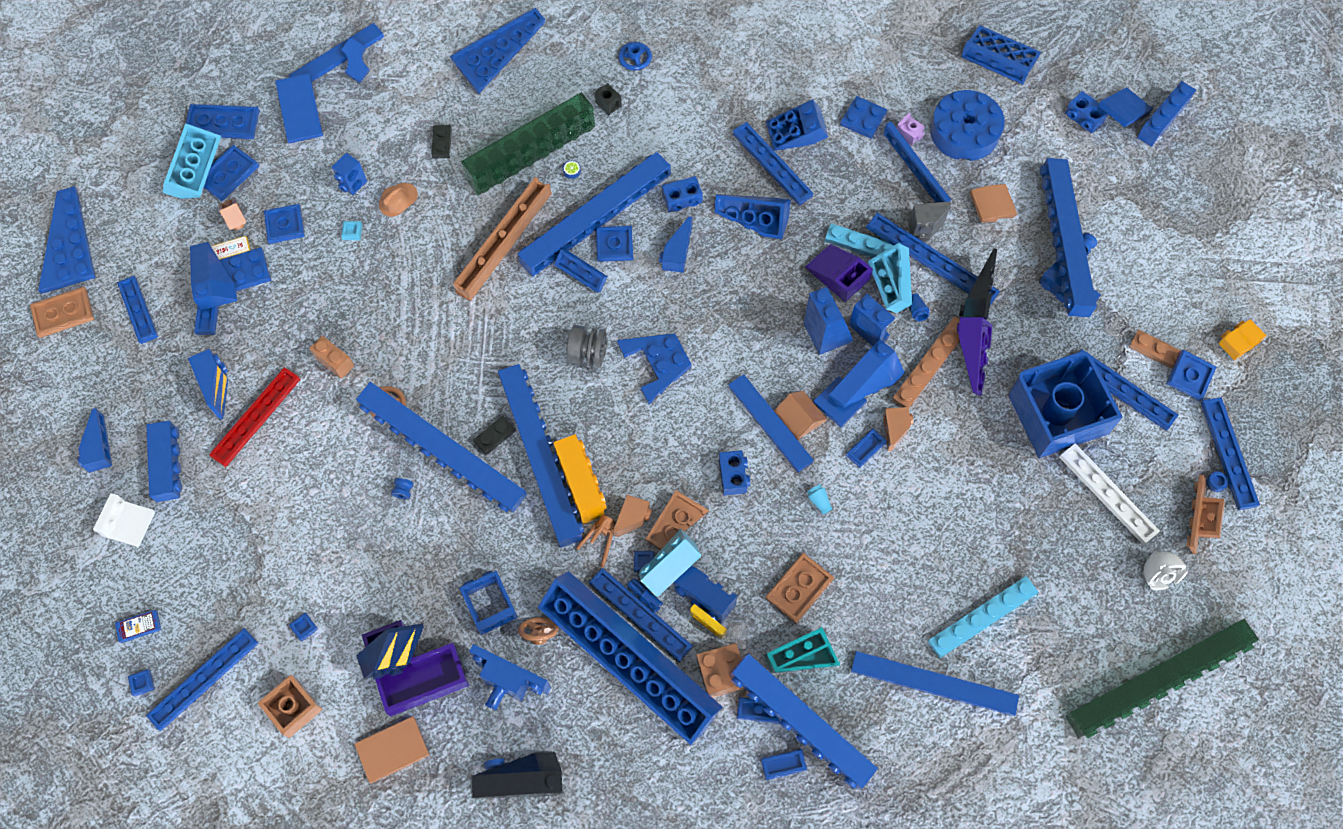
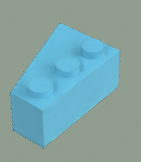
M898 243L868 261L869 266L873 269L872 273L886 309L895 313L912 305L909 248Z
M680 528L652 561L642 567L639 574L641 582L658 597L702 556L697 544Z

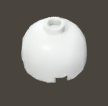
M1154 552L1143 566L1145 580L1153 590L1167 589L1169 587L1166 584L1172 582L1176 585L1188 573L1184 562L1172 552Z

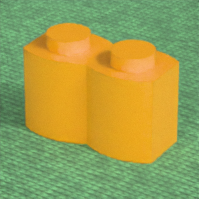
M1251 319L1246 322L1242 320L1234 327L1235 330L1232 332L1227 330L1221 335L1222 340L1219 342V345L1233 360H1236L1262 342L1267 335Z

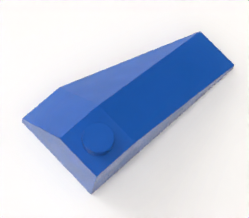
M880 339L829 394V397L844 408L862 400L865 396L878 393L879 390L885 387L893 386L905 373L895 350Z

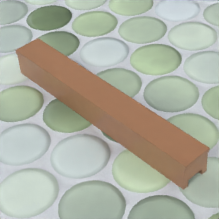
M534 177L453 283L455 293L469 301L473 299L551 196L552 192L549 184L545 185L538 181V178Z

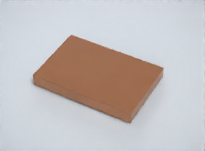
M85 287L30 304L36 334L39 338L94 320L88 292Z
M802 553L765 596V599L797 624L835 577L805 553Z
M414 716L355 743L370 784L430 756Z

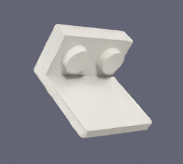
M110 493L93 530L103 537L139 547L155 511L126 502L118 495Z

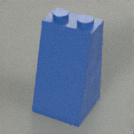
M824 287L809 293L804 326L819 355L853 342L847 324L828 288Z

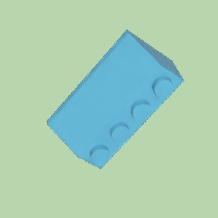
M185 124L164 181L163 193L180 199L200 197L221 136Z

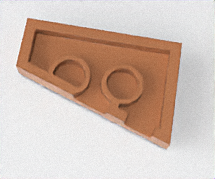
M675 490L645 541L661 550L680 528L685 532L706 515L709 510Z

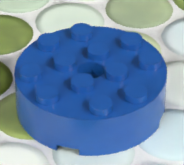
M973 90L952 92L942 98L935 108L931 122L932 140L942 153L953 159H970V161L982 159L992 153L998 145L1005 125L1004 114L996 101L985 93Z

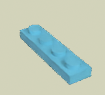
M832 223L825 237V242L872 258L893 247L892 244Z

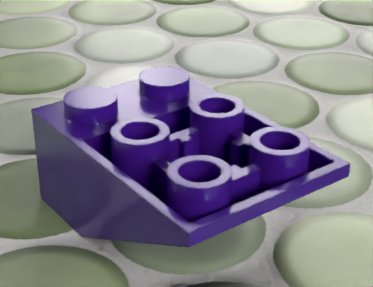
M831 244L805 266L810 273L844 302L849 300L870 280L873 271L860 257Z

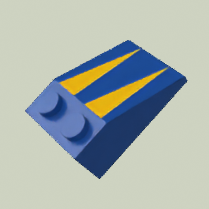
M207 349L189 357L188 360L208 407L221 420L224 418L228 387L226 372H228V369L218 354H213L210 349Z

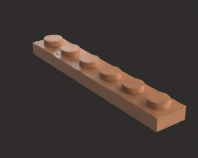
M954 316L894 395L892 398L894 403L900 407L910 408L960 342L959 334L957 333V324L960 323L959 318Z

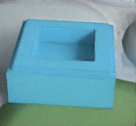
M343 221L342 239L361 240L362 222Z

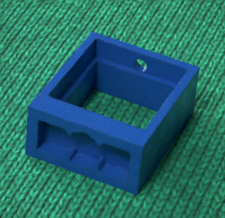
M497 570L494 572L488 571L482 574L481 578L475 581L469 580L459 588L481 636L518 618ZM497 583L508 608L480 621L469 595Z

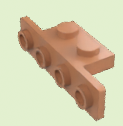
M1199 475V481H1195L1194 492L1197 493L1196 499L1192 500L1194 517H1190L1189 528L1192 529L1191 536L1188 535L1187 547L1195 555L1197 554L1199 537L1220 539L1225 505L1224 499L1204 497L1206 488L1204 475Z

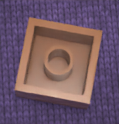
M737 643L697 654L696 660L705 690L712 698L744 689L734 685L731 681L732 677L728 675L741 660Z
M293 675L287 677L257 703L282 735L291 738L323 710L302 683Z

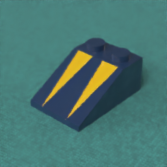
M423 623L386 629L358 653L356 657L363 678L372 677L375 680L384 677L386 674L396 676L402 673V669L410 664L424 628Z

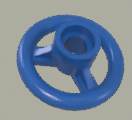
M630 42L620 49L618 59L624 68L637 71L644 69L650 64L652 53L647 45L641 42ZM646 52L647 59L641 64L640 56ZM623 57L630 58L635 62V65L626 63Z

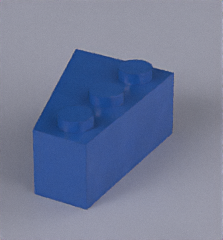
M691 565L674 581L675 592L683 598L685 596L689 598L692 605L696 604L713 619L722 624L736 606L738 595L733 592L731 595L727 594L722 590L723 585L713 583L706 574Z

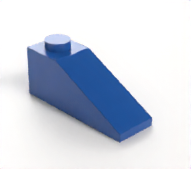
M689 216L666 243L664 252H660L659 263H662V270L684 273L692 231V217Z
M97 408L91 411L79 446L80 456L77 458L80 467H83L89 473L112 466L104 415Z

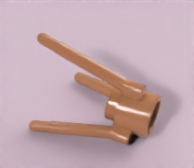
M602 515L600 520L596 521L593 528L576 546V549L579 550L594 532L595 534L590 540L592 544L599 534L603 536L609 534L601 567L605 566L614 535L613 527L615 521L608 516Z

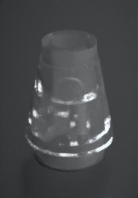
M999 261L995 265L992 276L994 278L993 287L998 290L1001 289L1012 273L1011 264Z

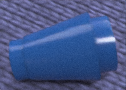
M912 294V305H910L912 318L918 322L924 321L930 316V309L919 294Z

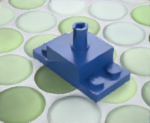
M474 644L470 648L469 652L473 656L472 659L476 661L475 664L483 668L479 676L485 684L494 688L485 706L497 711L505 694L522 702L528 688H531L530 691L539 696L542 693L548 696L551 686L546 679Z

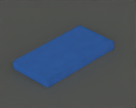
M310 74L276 80L288 143L291 144L322 137L323 132Z
M190 104L185 124L220 135L221 138L254 139L260 110L258 107Z

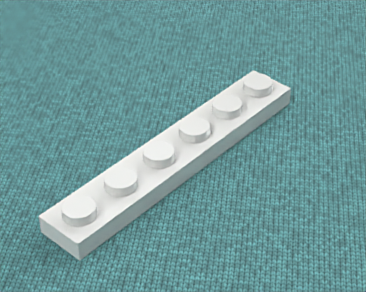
M1076 443L1061 454L1060 459L1143 545L1160 532Z

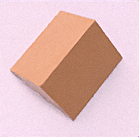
M804 391L790 393L774 410L797 440L827 421L824 414Z

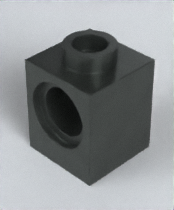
M608 83L603 87H599L594 92L595 103L608 116L622 107L621 95Z

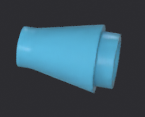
M821 484L807 491L808 498L823 515L833 509L825 487L822 488Z

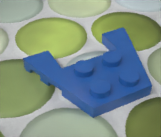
M675 333L617 341V345L624 358L642 350L657 378L656 381L641 387V391L648 404L652 403L654 398L662 394L672 382H675L692 367Z

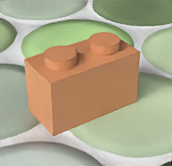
M323 335L309 348L314 358L340 379L354 367L350 357Z

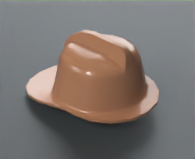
M399 183L386 188L379 201L380 211L389 217L400 215L417 200V189L410 183Z

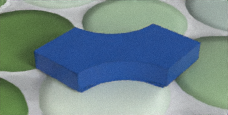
M351 37L341 49L342 54L348 59V67L345 74L360 84L370 71L363 62V54L366 48Z

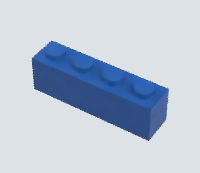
M1181 81L1145 123L1137 138L1153 147L1188 105L1197 89Z
M170 420L146 424L149 496L155 502L179 499L180 491H182V483L179 480L181 465L178 462L180 447L177 444L179 429Z

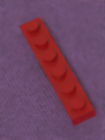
M284 367L209 456L226 468L301 380L299 376Z

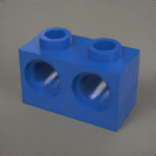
M1081 91L1069 103L1065 114L1070 119L1076 121L1090 133H1093L1100 127L1108 116L1098 106L1099 102L1084 91Z
M345 153L332 166L333 176L339 183L338 187L345 193L348 192L354 195L367 182L360 162L348 153Z
M696 176L662 185V196L668 212L680 211L690 206L694 207L703 201V193Z
M742 450L720 452L719 466L723 496L747 493V487L750 486V476L746 475L745 468H748L747 456L743 457ZM736 461L739 465L734 467L729 465V462ZM733 479H738L741 481V483L739 485H734L731 481Z

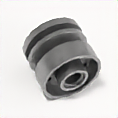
M573 325L567 341V362L569 364L581 365L585 357L587 366L591 367L594 361V366L601 368L607 351L606 329H600L597 337V328H593L590 335H588L586 326Z

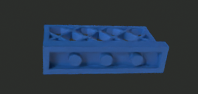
M979 25L971 39L965 44L961 57L1023 85L1040 57L1041 52ZM979 33L986 34L987 37H981ZM995 40L1001 41L1002 44H996ZM990 41L992 45L986 46L984 42ZM1010 47H1015L1018 50L1012 51ZM1005 48L1007 52L1001 53L1000 49ZM1026 54H1031L1035 57L1028 58ZM1021 55L1023 59L1017 60L1015 56Z

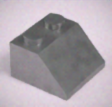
M951 202L914 204L908 222L910 234L923 242L929 241L944 225Z

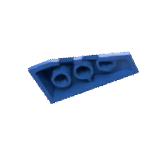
M716 194L715 213L733 222L736 221L744 225L745 228L758 232L763 237L783 239L789 220L791 200L774 197Z
M209 242L190 246L191 288L193 300L198 307L204 310L238 301L235 284Z

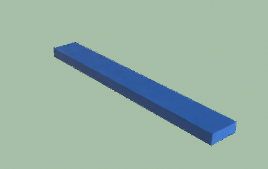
M876 213L866 227L893 246L900 243L908 247L910 257L966 293H970L978 276L884 216ZM993 286L991 292H989L992 293L990 306L1000 293V290Z
M855 652L851 669L852 673L1010 716H1016L1019 700L1018 694L862 652Z

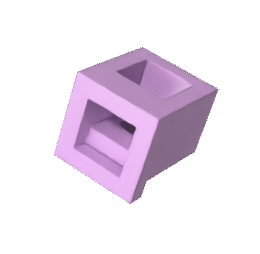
M910 113L897 125V130L910 145L920 141L925 134L923 132L925 126L913 119Z

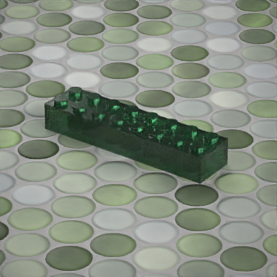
M580 92L462 160L461 163L466 181L478 196L487 192L495 185L503 183L505 179L512 175L518 174L524 168L532 166L536 161L547 157L553 151L561 149L565 144L575 141L584 133L590 132L595 128L592 104Z

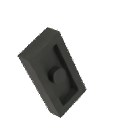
M433 125L431 153L433 159L450 158L451 125Z
M501 416L474 438L473 441L485 455H488L515 433L516 430L504 416Z

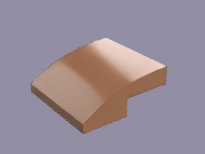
M1006 184L984 186L969 192L980 222H996L999 218H1014L1017 215Z

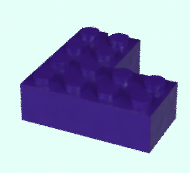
M402 620L362 634L365 647L386 629L406 625ZM454 643L417 657L414 652L410 664L402 669V673L396 676L386 674L382 678L375 679L386 714L392 717L470 686Z

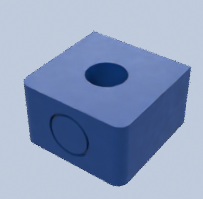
M1085 351L1022 371L1009 392V399L1038 458L1068 449L1075 443L1080 445L1109 435L1123 418L1091 355ZM1057 399L1066 402L1069 405V409L1061 407L1056 402Z

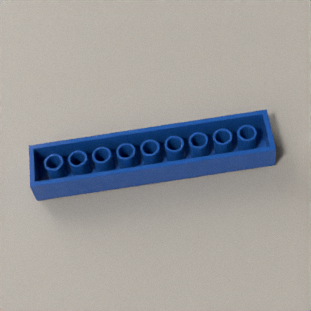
M567 571L555 578L537 608L684 740L692 745L703 735L723 706L573 574Z

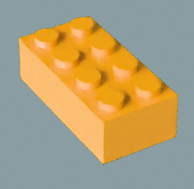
M576 434L553 442L557 458L582 523L586 524L601 518L602 515H605L604 510L607 509L606 501L602 491L600 492L597 477L593 474L590 459L586 456L582 439L578 440Z

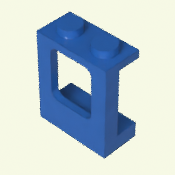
M866 294L854 305L849 326L869 344L874 346L880 339L885 342L889 338L890 334L886 332V329L895 320V317L870 295Z

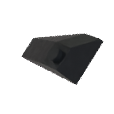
M993 248L964 305H960L959 316L983 317L987 320L992 295L989 292H991L994 278L992 274L995 269L997 249Z
M555 752L532 753L471 776V799L557 796L562 793V770Z

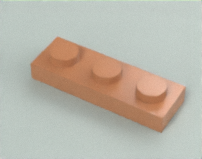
M1139 329L1129 345L1133 350L1173 369L1181 351Z

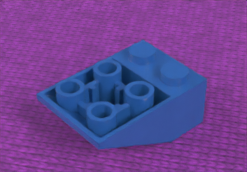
M813 99L766 121L774 151L812 145L829 137L821 108Z

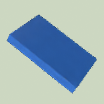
M1127 87L1101 100L1098 105L1123 127L1132 124L1153 110L1150 105Z
M233 144L211 165L204 188L220 201H223L259 167V164Z

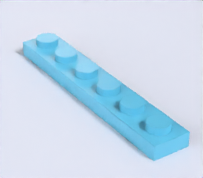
M1025 576L931 638L928 643L940 659L1039 592L1029 578Z

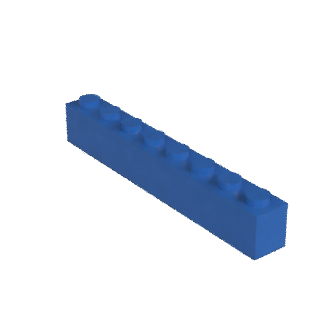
M750 654L744 655L728 674L732 677L731 681L738 688L743 687L748 691L747 696L756 703L759 701L764 706L763 710L771 717L775 715L780 720L779 724L785 730H792L796 734L795 738L802 745L805 746L807 744L813 749L811 751L812 754L818 759H824L828 762V768L837 775L840 773L845 778L844 782L852 789L855 787L863 789L878 768Z

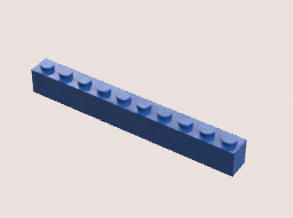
M658 152L649 155L641 164L635 165L626 175L620 176L615 183L605 187L600 194L594 195L585 205L579 206L570 216L564 217L559 224L549 228L548 232L544 235L538 236L529 246L523 247L517 254L519 263L534 277L557 259L561 249L565 248L569 251L595 232L596 227L603 226L671 175V165Z
M1046 158L1044 164L1040 167V176L1043 179L1042 188L1045 190V203L1048 206L1047 216L1050 218L1051 223L1050 232L1053 233V247L1056 250L1055 259L1059 266L1058 275L1061 277L1062 282L1061 291L1064 293L1065 298L1064 307L1067 309L1068 316L1090 317L1097 304L1068 159Z
M520 364L499 370L500 380L559 546L562 548L581 541V533H584L581 521H576L575 516L578 513L575 504L570 505L568 498H571V493L568 486L564 487L562 481L565 480L562 469H557L556 464L559 461L556 452H551L550 447L553 444L550 436H545L544 430L547 428L544 419H539L538 413L541 412L537 402L533 403L532 397L535 395L532 386H527L526 380H529L525 369H521Z
M369 382L356 398V401L360 404L358 408L363 412L374 414V419L382 425L387 423L390 426L389 430L396 435L401 433L406 437L404 440L411 446L418 445L421 448L419 451L425 456L430 457L432 455L435 457V462L442 468L449 467L452 470L450 473L458 479H461V477L466 479V484L473 490L478 488L483 491L482 496L489 501L493 499L499 503L497 506L507 513L509 510L514 513L527 496L524 489L372 382Z

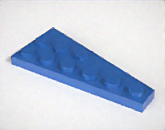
M535 7L451 55V60L475 91L480 94L545 24V18Z
M75 186L59 190L56 193L38 289L41 294L96 278L79 194Z

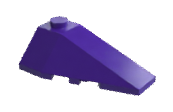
M960 317V323L957 324V333L959 334L972 391L974 394L982 396L986 376L983 366L988 364L986 349L991 348L993 324L983 317Z

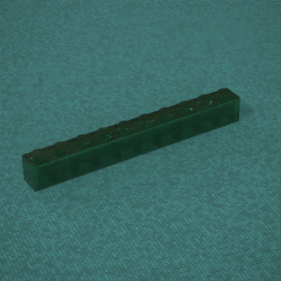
M1244 618L1065 715L1078 739L1086 736L1088 739L1098 734L1097 728L1103 726L1104 729H1107L1116 724L1114 719L1119 716L1123 720L1134 714L1132 709L1138 707L1142 710L1151 705L1149 700L1156 697L1158 701L1169 695L1167 690L1173 688L1176 691L1186 686L1185 680L1190 678L1193 682L1203 676L1202 671L1208 669L1211 672L1220 667L1218 662L1225 660L1228 663L1237 658L1236 653L1240 650L1243 654L1255 648L1253 643L1259 641V639Z

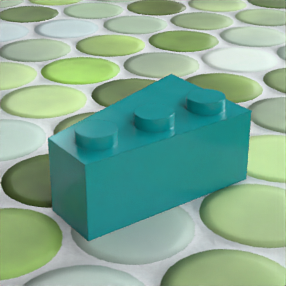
M823 627L764 654L772 674L840 666Z

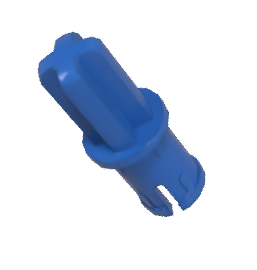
M636 578L629 581L628 588L639 597L640 602L643 601L654 613L661 608L660 606H663V602Z

